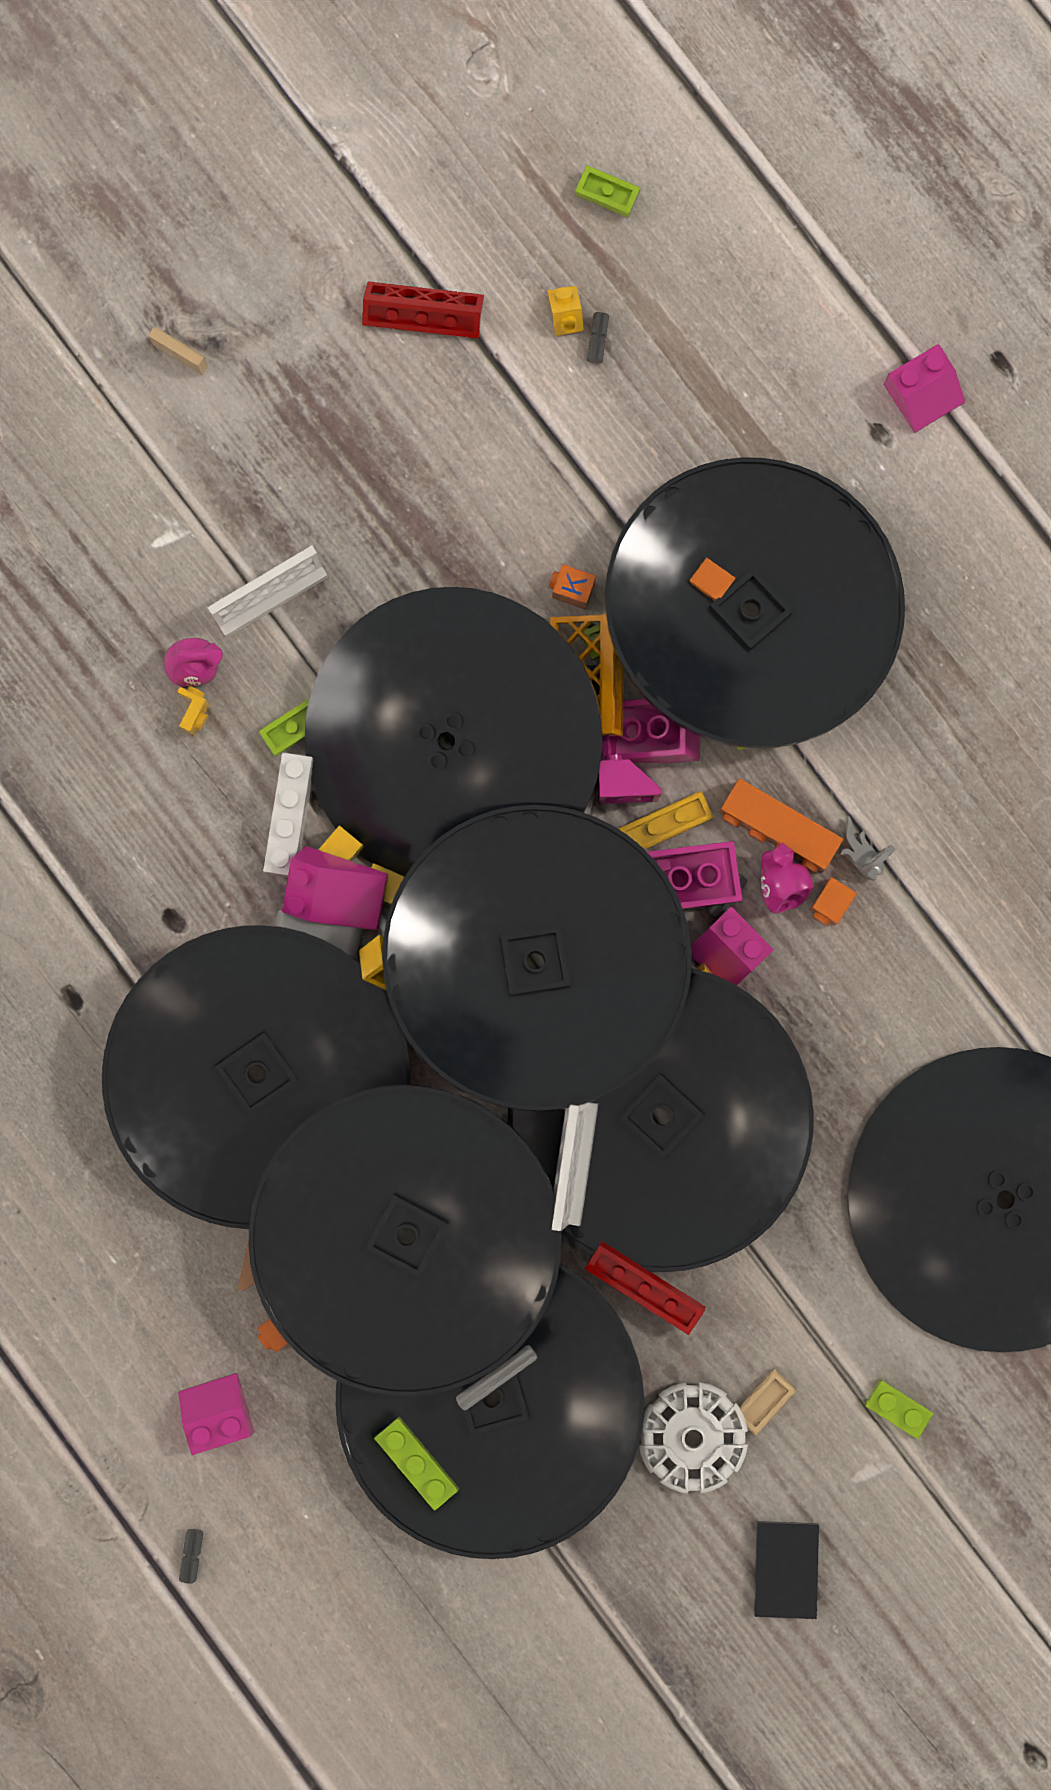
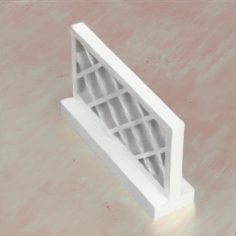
M310 546L207 608L227 638L324 581L328 576L321 565L317 552L313 546Z
M599 1103L571 1104L565 1110L554 1185L556 1203L552 1230L562 1231L569 1224L581 1225Z

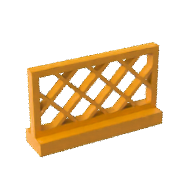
M606 614L550 617V624L558 631L559 624H570L575 629V632L567 640L570 645L579 636L589 644L579 658L591 681L594 680L600 686V694L597 696L602 719L603 736H623L624 669L612 645ZM600 622V634L592 641L584 633V630L591 623ZM575 623H582V625L578 627ZM595 650L600 655V664L592 672L583 661Z

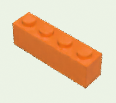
M740 778L719 811L720 814L724 815L723 821L735 828H738L739 825L749 830L748 835L758 842L764 843L767 840L775 845L774 850L784 842L793 850V856L802 861L800 864L816 874L817 870L821 873L826 870L843 841V838Z

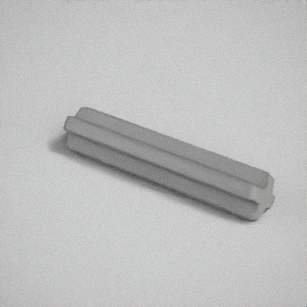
M526 1345L456 1397L457 1403L464 1411L468 1410L537 1359V1354L531 1346Z

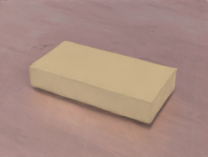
M153 327L148 335L153 346L203 375L208 367L203 355L157 327Z
M774 1368L739 1406L744 1415L747 1428L755 1436L797 1391Z

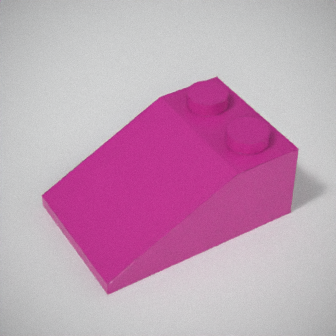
M646 699L623 701V736H603V760L604 756L622 755V760L629 759L633 763L699 761L700 736L673 723L658 712Z
M734 841L647 852L668 877L683 910L742 901Z
M306 846L291 858L282 912L309 922L377 930L380 924L389 874Z

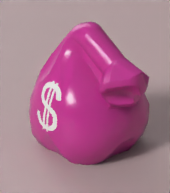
M202 638L182 639L172 644L164 655V669L169 680L179 687L188 688L189 686L205 685L215 678L223 652L215 643L210 644L208 640Z
M784 842L775 850L764 852L761 858V894L768 910L775 914L799 907L808 899L809 894L813 890V881L809 871L801 864L793 863L794 852Z

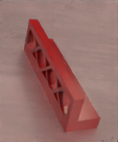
M368 281L363 297L362 325L479 339L484 295ZM464 303H466V304H475L476 306L463 305V304H464Z
M601 1241L594 1254L590 1256L585 1266V1270L687 1335L691 1333L705 1312L706 1306L654 1273L647 1271L641 1265Z

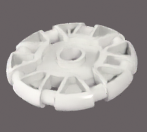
M686 1382L679 1383L659 1393L660 1397L652 1405L649 1403L644 1411L641 1444H639L640 1455L650 1474L654 1472L661 1479L659 1482L665 1487L688 1494V1491H700V1494L707 1493L729 1482L727 1478L734 1471H739L748 1449V1443H745V1432H748L744 1415L737 1403H732L726 1397L727 1393L721 1389L698 1382V1385H687ZM687 1398H699V1407H687ZM670 1406L675 1413L666 1420L661 1413ZM717 1406L724 1412L719 1420L711 1413ZM690 1430H697L702 1434V1441L698 1446L691 1447L685 1443V1435ZM653 1433H663V1444H654ZM724 1433H733V1443H724ZM668 1457L676 1464L670 1470L662 1464ZM721 1457L725 1463L717 1470L712 1464ZM688 1469H700V1477L688 1478Z

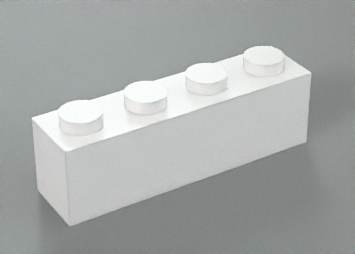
M282 753L263 869L266 875L288 878L291 858L301 851L312 786V757Z

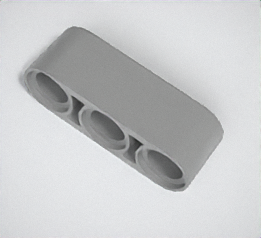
M278 910L275 926L295 929L319 937L340 948L352 958L357 959L363 929L309 922Z

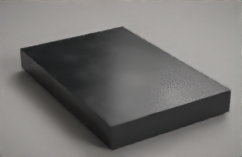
M757 1521L755 1617L817 1619L818 1523Z

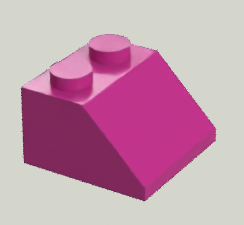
M939 344L890 372L883 384L914 433L965 403L955 368Z
M622 755L604 756V760L600 764L597 780L598 805L659 801L661 788L629 759L622 760Z
M732 907L691 945L692 958L699 965L704 962L712 974L730 981L736 986L774 950Z
M237 1373L178 1392L182 1425L191 1455L251 1437L255 1432Z

